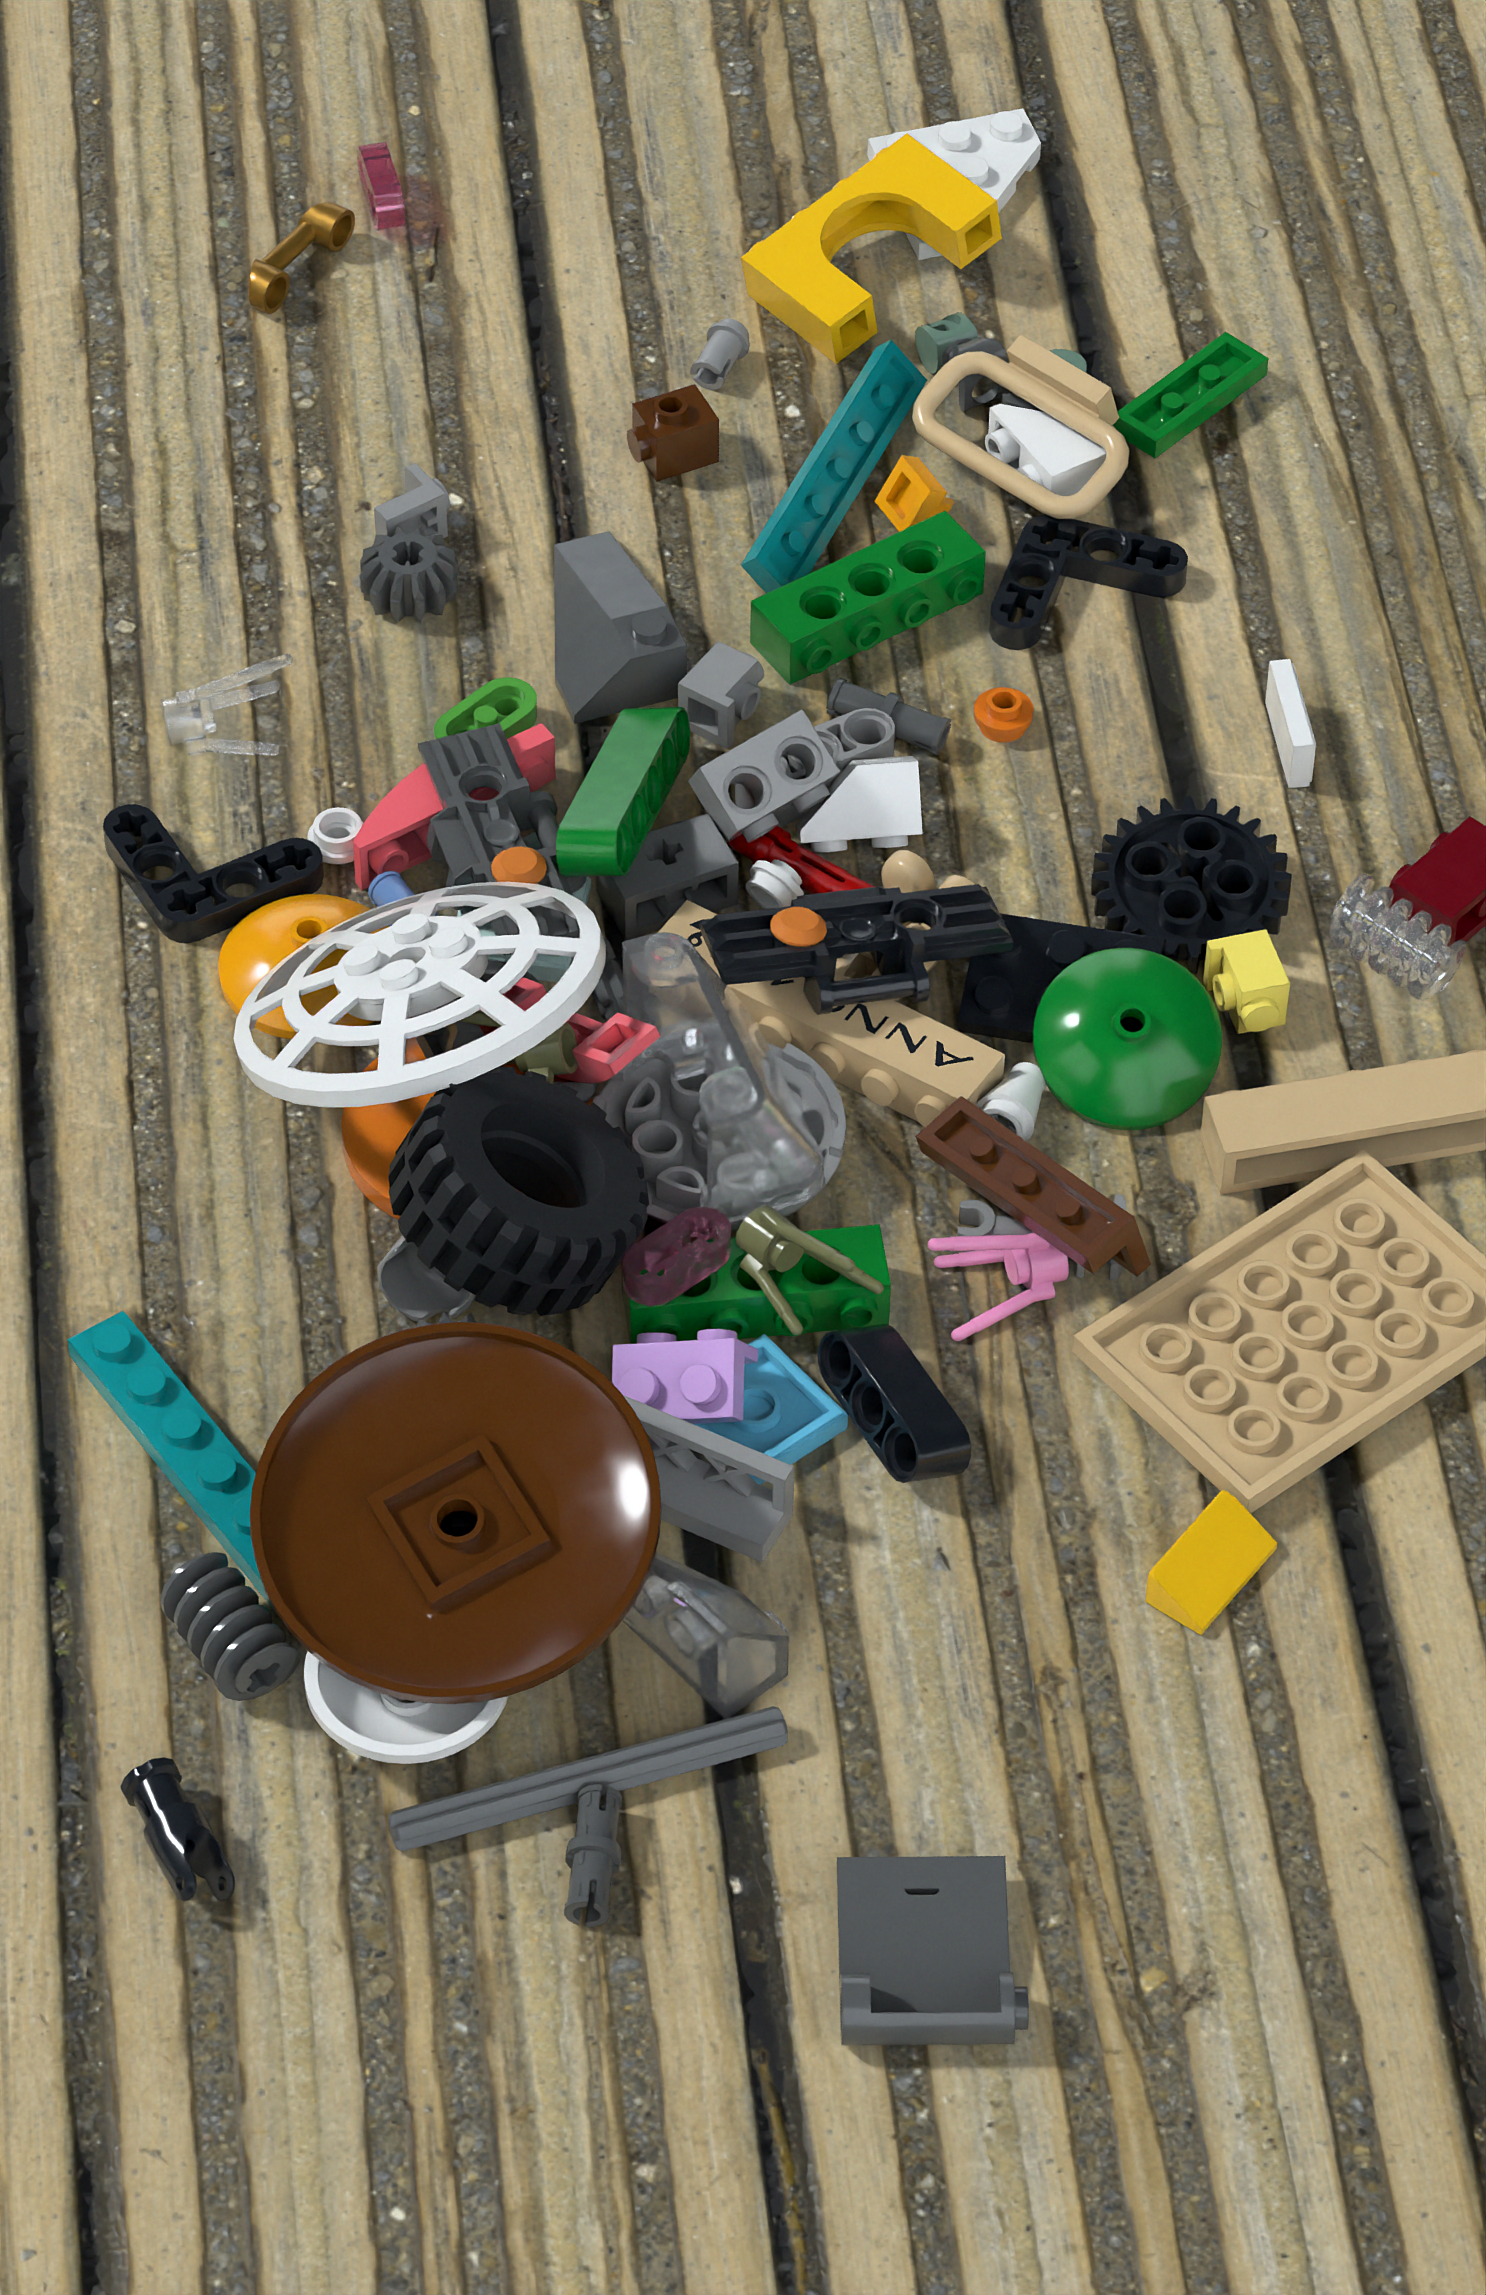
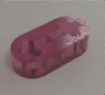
M386 142L358 145L357 164L360 181L375 229L378 231L405 226V208L402 191Z
M695 1207L682 1212L632 1245L623 1258V1286L626 1294L630 1299L639 1304L647 1306L662 1305L673 1300L720 1269L729 1260L731 1254L732 1231L730 1221L723 1213L716 1209ZM696 1236L698 1239L691 1243V1238ZM711 1237L714 1238V1242L708 1243L706 1241ZM646 1269L648 1273L641 1275L642 1270ZM664 1269V1275L658 1276L656 1274Z

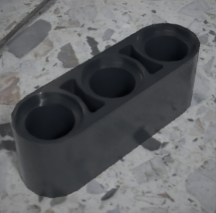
M881 1324L828 1332L823 1336L818 1347V1365L825 1383L888 1473L896 1481L901 1483L958 1475L965 1471L971 1458V1441L965 1425L903 1338L892 1326Z

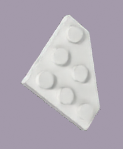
M1023 108L868 139L867 156L869 160H872L880 150L889 147L908 133L996 199L999 213L1015 193L1016 182L1025 171L1031 172L1038 163L1041 150V142ZM905 233L918 260L942 256L920 238Z

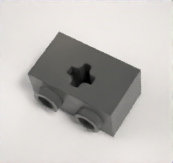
M707 813L649 832L626 876H596V892L623 938L627 941L660 930L686 900L711 912L737 905L738 861Z

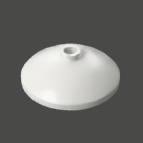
M310 1652L306 1654L304 1685L309 1708L321 1728L338 1744L358 1755L377 1761L412 1764L429 1762L455 1754L476 1742L494 1725L508 1700L507 1696L482 1702L461 1704L403 1703L401 1701L404 1699L372 1691L346 1679L328 1668Z

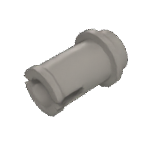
M723 319L720 322L714 323L709 328L706 336L708 342L698 359L691 366L690 373L697 374L693 380L705 389H720L724 385L726 377L736 360L742 359L749 351V332L742 323L734 319Z

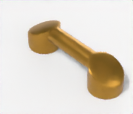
M332 202L319 203L306 211L301 217L298 226L261 261L258 259L253 261L248 288L251 306L267 314L276 312L285 301L290 286L289 275L283 270L313 242L331 251H340L348 243L354 230L355 215L353 211Z

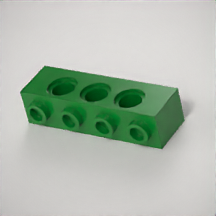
M943 511L751 600L750 643L783 679L791 685L812 674L821 673L831 665L861 651L869 650L886 639L910 628L918 627L925 621L958 605L967 604L975 597L984 593L986 551L946 511Z
M880 1224L803 1231L854 1261L856 1267L880 1281L884 1286V1290L880 1294H874L863 1286L854 1283L806 1253H803L797 1264L788 1271L779 1272L776 1269L768 1271L803 1327V1331L799 1335L881 1324L889 1325L891 1282ZM736 1238L631 1247L621 1261L622 1294L630 1344H637V1335L642 1333L673 1334L676 1336V1341L697 1340V1332L706 1329L737 1332L738 1340L758 1338L763 1334L767 1337L781 1335L792 1337L799 1335H793L757 1281L741 1269L740 1264L747 1253L738 1247Z

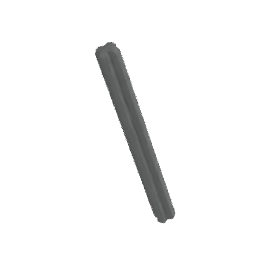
M772 1706L392 1811L388 1815L390 1836L397 1850L406 1851L575 1804L578 1801V1792L588 1785H602L601 1796H604L607 1793L608 1787L622 1791L777 1748L787 1743V1724L781 1710L778 1707Z

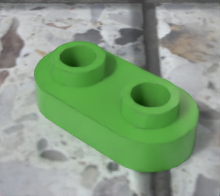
M503 677L491 680L439 717L434 726V739L500 723L505 737L508 739L534 726L537 720L536 692L530 684L521 679Z

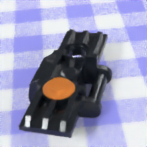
M979 884L902 893L899 887L884 888L878 886L801 895L791 901V906L715 915L712 919L700 920L699 925L704 941L724 985L805 977L803 991L817 1015L831 1013L834 1006L909 997L913 1003L926 1002L929 998L930 985L924 962L1012 951L1014 943L987 887H982ZM906 922H920L926 924L931 929L914 930L902 924ZM871 952L881 974L879 976L834 981L837 958H841L846 954Z

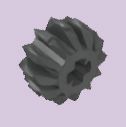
M397 526L394 536L376 535L372 547L363 549V556L360 560V590L363 593L364 600L371 602L375 615L391 612L396 623L405 616H413L421 623L426 612L442 615L444 605L455 600V593L458 589V560L455 557L454 549L448 548L445 544L443 535L427 537L422 526L413 533H404Z

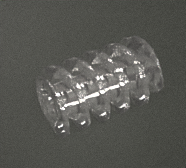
M1363 873L1347 887L1334 907L1330 923V939L1333 945L1340 949H1349L1354 959L1364 963L1368 962L1371 969L1378 974H1387L1394 985L1402 988L1407 987L1412 997L1422 1001L1432 998L1441 992L1455 975L1464 957L1467 942L1459 940L1448 947L1452 930L1450 926L1443 923L1436 926L1428 934L1432 924V915L1430 913L1421 911L1409 921L1413 910L1412 902L1402 898L1390 908L1394 897L1393 889L1388 886H1382L1372 894L1375 883L1374 877Z

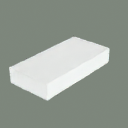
M1290 659L1269 661L1265 704L1288 788L1307 787L1312 782L1316 741L1294 663H1291Z

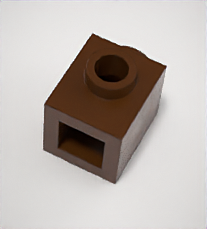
M695 384L633 403L632 429L627 431V442L630 452L636 462H644L656 482L718 463L719 418Z

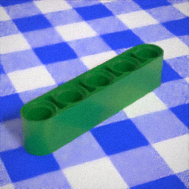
M685 708L623 709L620 712L559 825L556 838V856L562 876H626L688 757L690 749V723Z

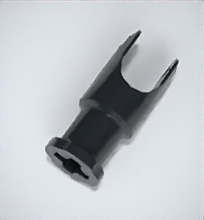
M165 1757L155 1758L132 1769L124 1777L120 1786L121 1791L128 1804L137 1807L146 1825L143 1830L144 1838L176 1897L181 1901H189L193 1898L197 1887L196 1875L206 1879L217 1900H229L235 1889L233 1871L201 1808L196 1803H191L187 1799L180 1785L182 1776L174 1760ZM183 1879H184V1882H185L184 1888L182 1887V1880H183Z

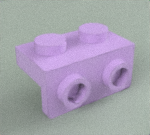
M725 1329L700 1330L697 1332V1340L676 1341V1336L668 1333H642L637 1335V1344L613 1345L612 1383L622 1395L692 1424L743 1421L744 1364L758 1363V1349L738 1340L737 1332Z

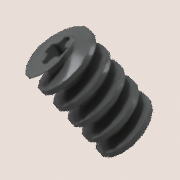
M212 1552L199 1555L174 1571L164 1585L160 1598L162 1611L175 1624L178 1634L188 1642L191 1652L201 1660L203 1669L215 1680L217 1689L226 1698L243 1701L265 1695L283 1684L294 1673L300 1662V1653L291 1643H286V1633L277 1624H272V1614L264 1605H259L257 1593L250 1586H245L244 1575L237 1568L227 1567L228 1559L226 1554Z

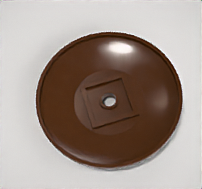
M476 1322L430 1324L405 1329L355 1349L330 1365L296 1396L280 1417L268 1438L258 1463L252 1486L250 1505L251 1540L256 1565L264 1589L276 1613L303 1647L328 1668L372 1691L399 1699L437 1704L482 1702L507 1697L557 1677L588 1656L619 1626L634 1605L646 1583L655 1558L660 1536L662 1512L660 1481L653 1450L635 1411L614 1384L584 1358L554 1341L513 1327ZM454 1511H466L477 1518L475 1528L470 1533L460 1537L449 1536L439 1527L443 1518Z

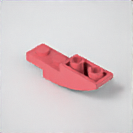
M543 723L507 739L523 778H527L530 792L536 791L543 785L556 779L555 737ZM424 763L402 779L379 802L353 840L355 883L361 890L368 888L371 882L383 872L395 871L400 874L402 871L432 858L426 842L430 819L442 811L443 807ZM480 787L472 790L468 796L474 800L486 801L495 798L500 793L493 788Z

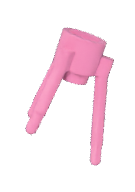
M1036 1233L932 1238L927 1244L928 1248L932 1251H967L937 1256L934 1259V1265L937 1268L1004 1262L1011 1283L1013 1285L1023 1284L1027 1288L1022 1293L954 1329L951 1333L954 1341H961L974 1333H978L1034 1302L1055 1298L1053 1283L1065 1281L1069 1275L1068 1256Z

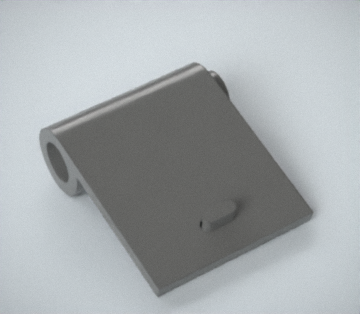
M1005 1856L837 1857L841 2046L1014 2044L1015 2030H1028L1027 1986H1014L1013 1972H1010Z

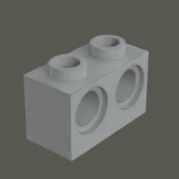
M801 709L701 766L688 782L726 843L742 834L749 843L780 824L775 817L778 813L792 805L796 807L799 813H802L830 796L826 786L840 773V770L805 712ZM792 755L797 757L805 767V779L796 780L788 777L781 769L780 756ZM741 784L746 786L754 796V808L742 809L736 806L729 797V785Z

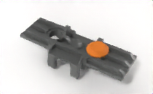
M500 723L418 743L419 752L443 807L442 811L430 819L426 842L434 862L441 863L446 860L450 869L446 887L486 882H520L559 889L573 896V892H576L585 884L587 877H564L560 873L556 856V838L559 825L555 815L558 808L553 796L548 792L530 793V785L527 778H523ZM480 787L493 788L500 793L495 798L486 801L474 800L468 796L472 790ZM534 828L542 849L534 850L533 848L526 847L520 832ZM539 905L527 908L536 918L541 935L567 938L580 937L578 922L573 917L561 911ZM465 906L454 907L453 909H454V910H461V909H463ZM506 915L490 921L496 936L519 935L518 925Z

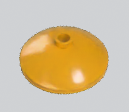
M304 894L268 903L248 914L228 934L219 955V982L228 1005L238 1015L246 998L260 980L284 958L309 940L332 927L371 909L361 903L342 897ZM389 925L371 932V934H375L385 928H388ZM334 950L315 967L311 974L338 965L339 961L349 950ZM333 984L302 995L301 1003L304 1009L310 1015H316L339 995L336 985ZM282 1005L259 1017L254 1028L284 1039L292 1040L297 1034L287 1022ZM346 1013L335 1024L367 1026L374 1021L360 1019Z

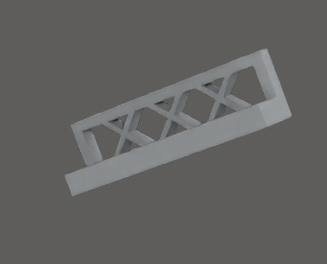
M623 1395L635 1411L645 1432L652 1438H648L654 1453L660 1481L661 1520L763 1563L793 1516L794 1466ZM689 1449L703 1454L711 1464L697 1459ZM748 1474L772 1483L773 1490L757 1484Z

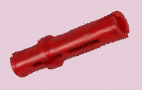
M779 826L749 843L743 834L727 843L729 848L752 860L753 865L758 860L770 863L773 860H780L788 864L801 877L802 884L800 887L810 894L876 887L791 840L790 832Z

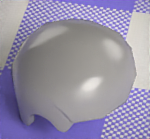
M401 1235L377 1266L378 1285L390 1305L416 1322L419 1319L426 1321L430 1317L444 1311L449 1313L451 1319H454L468 1309L472 1302L475 1301L476 1295L463 1288L458 1292L443 1282L446 1276L435 1267L429 1270L417 1257L418 1247L415 1243H407L403 1235Z

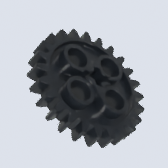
M1185 796L1182 809L1174 810L1167 799L1162 798L1160 799L1159 814L1153 815L1145 807L1139 806L1137 807L1136 824L1120 818L1117 820L1116 836L1109 834L1103 836L1102 853H1095L1091 878V895L1095 896L1094 913L1095 916L1105 917L1104 929L1164 938L1163 955L1176 962L1178 960H1186L1189 971L1192 974H1197L1200 960H1205L1207 941L1265 929H1267L1268 934L1278 935L1280 932L1281 916H1287L1292 874L1286 872L1287 853L1276 852L1277 836L1275 834L1260 837L1261 820L1259 818L1241 824L1239 822V806H1234L1225 815L1217 813V800L1214 798L1209 800L1204 810L1195 808L1191 796Z

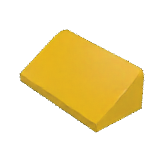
M1223 1489L1151 1569L1147 1579L1145 1602L1199 1635H1202L1277 1549V1542L1232 1494Z

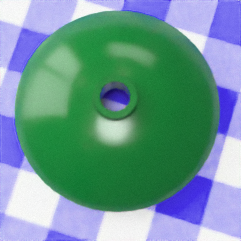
M1113 948L1082 957L1065 968L1052 981L1037 1009L1033 1026V1050L1036 1064L1043 1074L1047 1087L1068 1110L1098 1126L1116 1130H1143L1161 1126L1180 1117L1191 1109L1205 1094L1219 1065L1222 1050V1029L1220 1018L1211 996L1201 982L1185 967L1156 952L1137 948ZM1125 1017H1135L1142 1023L1143 1028L1137 1032H1129L1121 1026L1120 1021Z

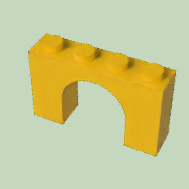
M906 133L889 147L880 150L872 160L848 178H844L836 183L829 192L809 207L797 212L789 222L765 240L753 245L749 252L741 257L747 294L837 364L877 334L878 329L872 295L830 263L836 252L847 242L863 234L894 230L909 233L920 238L958 268L962 269L1002 239L997 200Z

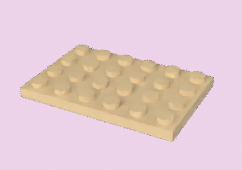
M1362 1149L1073 1335L1072 1352L1220 1491L1224 1489L1232 1494L1251 1514L1486 1356V1256L1366 1150Z

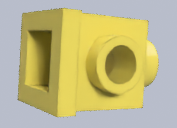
M1267 929L1207 941L1203 984L1207 991L1213 990L1219 1010H1228L1237 1033L1259 1032L1271 1027L1285 1025L1290 982Z

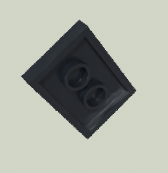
M1000 913L1014 942L1013 950L970 957L957 1021L958 1032L1033 1043V1026L1040 1001L1052 981L1065 968L1084 956L1113 948H1137L1163 955L1164 938ZM1125 1017L1120 1021L1121 1026L1129 1032H1137L1143 1028L1142 1023L1135 1017Z

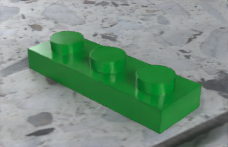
M1225 331L1117 411L1119 419L1113 426L1125 437L1126 441L1155 459L1267 375L1269 358Z

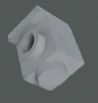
M718 641L678 683V707L685 708L691 732L726 749L730 748L734 743L735 726L741 719L747 720L752 716L761 698V689L758 687V683L764 678V669L755 657Z

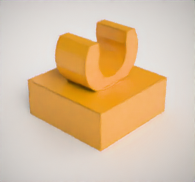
M901 455L875 499V503L899 532L943 511L949 513L955 502L951 498L945 497L947 491L919 457Z

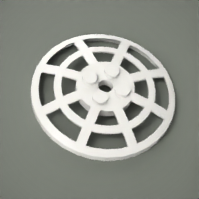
M520 882L472 883L408 896L373 908L332 927L309 940L278 963L260 980L246 998L237 1016L233 1037L237 1054L244 1072L255 1086L273 1097L295 1104L326 1108L362 1107L397 1102L430 1094L450 1087L449 1084L451 1083L459 1084L509 1062L533 1048L559 1029L583 1006L597 986L605 966L606 945L594 913L580 899L562 890L539 884ZM539 905L561 911L577 920L580 928L579 939L541 935L536 918L527 908ZM460 906L480 907L460 917L435 916L437 911ZM506 915L519 928V935L481 937L477 927ZM393 924L392 926L385 928L375 934H371V932L377 929ZM334 950H349L339 961L338 965L311 974L315 967ZM513 953L505 966L487 982L480 980L488 965V955ZM537 954L574 957L572 964L560 981L526 1011L503 995L526 974L534 963ZM335 984L339 995L316 1015H310L302 1006L301 996ZM459 996L461 997L459 1000L454 1001V1002H452V1003H450V1004H448V1005H446V1006H443V1005H445V1004H447V1003L453 1001L454 999L458 998ZM282 1005L287 1022L297 1034L280 1054L272 1060L264 1055L253 1042L251 1032L259 1017ZM479 1010L501 1025V1027L457 1049L422 1061L405 1064L406 1039L444 1028ZM346 1013L364 1020L381 1021V1024L372 1026L336 1025L335 1023ZM316 1042L337 1046H371L379 1044L378 1070L360 1073L327 1074L301 1071L294 1067Z

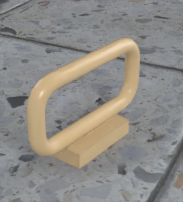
M1022 334L1007 350L1009 363L995 355L980 351L966 352L955 356L943 365L920 392L914 403L912 416L917 433L935 448L1043 514L1056 519H1074L1089 513L1100 504L1121 479L1128 466L1129 448L1125 437L1113 426L1119 419L1111 387ZM971 374H980L1103 447L1106 452V459L1080 491L1070 496H1061L936 420L935 411L964 377Z

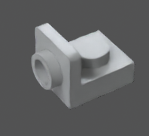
M416 463L404 469L406 493L374 507L376 535L392 537L397 526L404 533H413L422 526L427 537L432 535H443V538L448 537L447 510L450 509V499L445 487L438 479H431Z

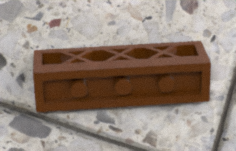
M960 1096L915 1136L923 1154L1093 1275L1110 1259L1120 1264L1136 1277L1151 1265L1133 1215L964 1097Z

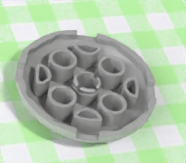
M701 1027L661 1036L608 1081L600 1095H595L593 1101L607 1113L605 1120L613 1128L619 1126L628 1137L630 1153H638L644 1168V1178L642 1180H646L648 1185L649 1206L647 1207V1216L665 1224L693 1231H738L742 1222L753 1210L765 1205L773 1207L784 1217L793 1214L814 1199L826 1186L839 1165L845 1146L846 1116L843 1101L838 1089L825 1070L799 1048L787 1043L785 1048L782 1049L773 1044L753 1039V1030L743 1028Z

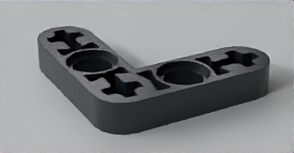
M1046 514L1036 516L1024 526L992 602L990 636L996 644L1009 650L1028 649L1037 644L1044 632L1066 577L1153 597L1173 596L1180 592L1186 584L1188 562L1186 551L1180 545L1160 538L1076 519H1056ZM1074 547H1079V552H1074ZM1106 550L1116 553L1119 558L1113 561H1099L1090 556V554L1095 551ZM1130 559L1136 560L1135 565L1130 564ZM1158 567H1164V569L1158 570ZM1027 576H1035L1044 579L1047 584L1042 587L1033 588L1020 584L1018 580ZM1017 607L1025 610V617H1022L1018 623H1013L1017 615Z
M137 804L122 805L111 810L104 818V842L108 856L160 931L168 939L178 943L200 941L236 926L248 914L268 903L291 896L313 894L323 884L324 870L321 850L314 842L304 838L281 840L197 874L158 817L149 808ZM128 832H131L135 837L142 836L143 847L137 850V843ZM156 866H165L174 871L170 877L163 880H151L143 876L146 870ZM238 883H247L257 889L253 894L246 897H233L225 892L227 888Z

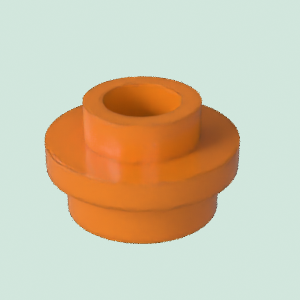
M998 687L987 690L976 699L974 704V720L979 726L980 731L985 737L996 742H1011L1019 739L1033 720L1034 707L1032 701L1023 692L1013 688Z

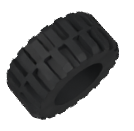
M497 1067L459 1084L451 1083L449 1084L450 1087L436 1091L395 1152L396 1156L391 1162L389 1169V1196L393 1215L401 1216L398 1220V1225L406 1242L415 1243L418 1247L417 1257L429 1270L435 1267L446 1276L443 1282L458 1292L461 1288L476 1295V1302L490 1308L499 1304L506 1306L507 1312L524 1316L532 1314L534 1310H537L539 1316L564 1313L565 1310L577 1309L588 1303L604 1287L643 1231L648 1218V1185L646 1180H642L644 1178V1168L638 1153H630L628 1137L619 1126L613 1128L605 1120L607 1113L594 1102L588 1105L576 1096L578 1091L564 1083L559 1086L546 1081V1075L533 1071H528L521 1075L516 1074L513 1067Z

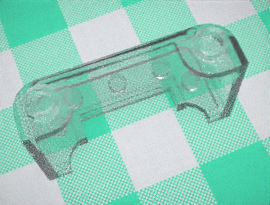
M662 932L623 941V1014L656 1026L661 1036L632 1060L634 1066L646 1064V1057H651L669 1064L675 1081L706 1073L708 1077L702 1083L699 1091L700 1110L708 1125L707 1185L701 1187L700 1204L711 1227L745 1219L753 1210L761 1206L769 1205L777 1210L813 1198L821 1190L824 1181L823 1156L754 1016L686 938L678 934Z

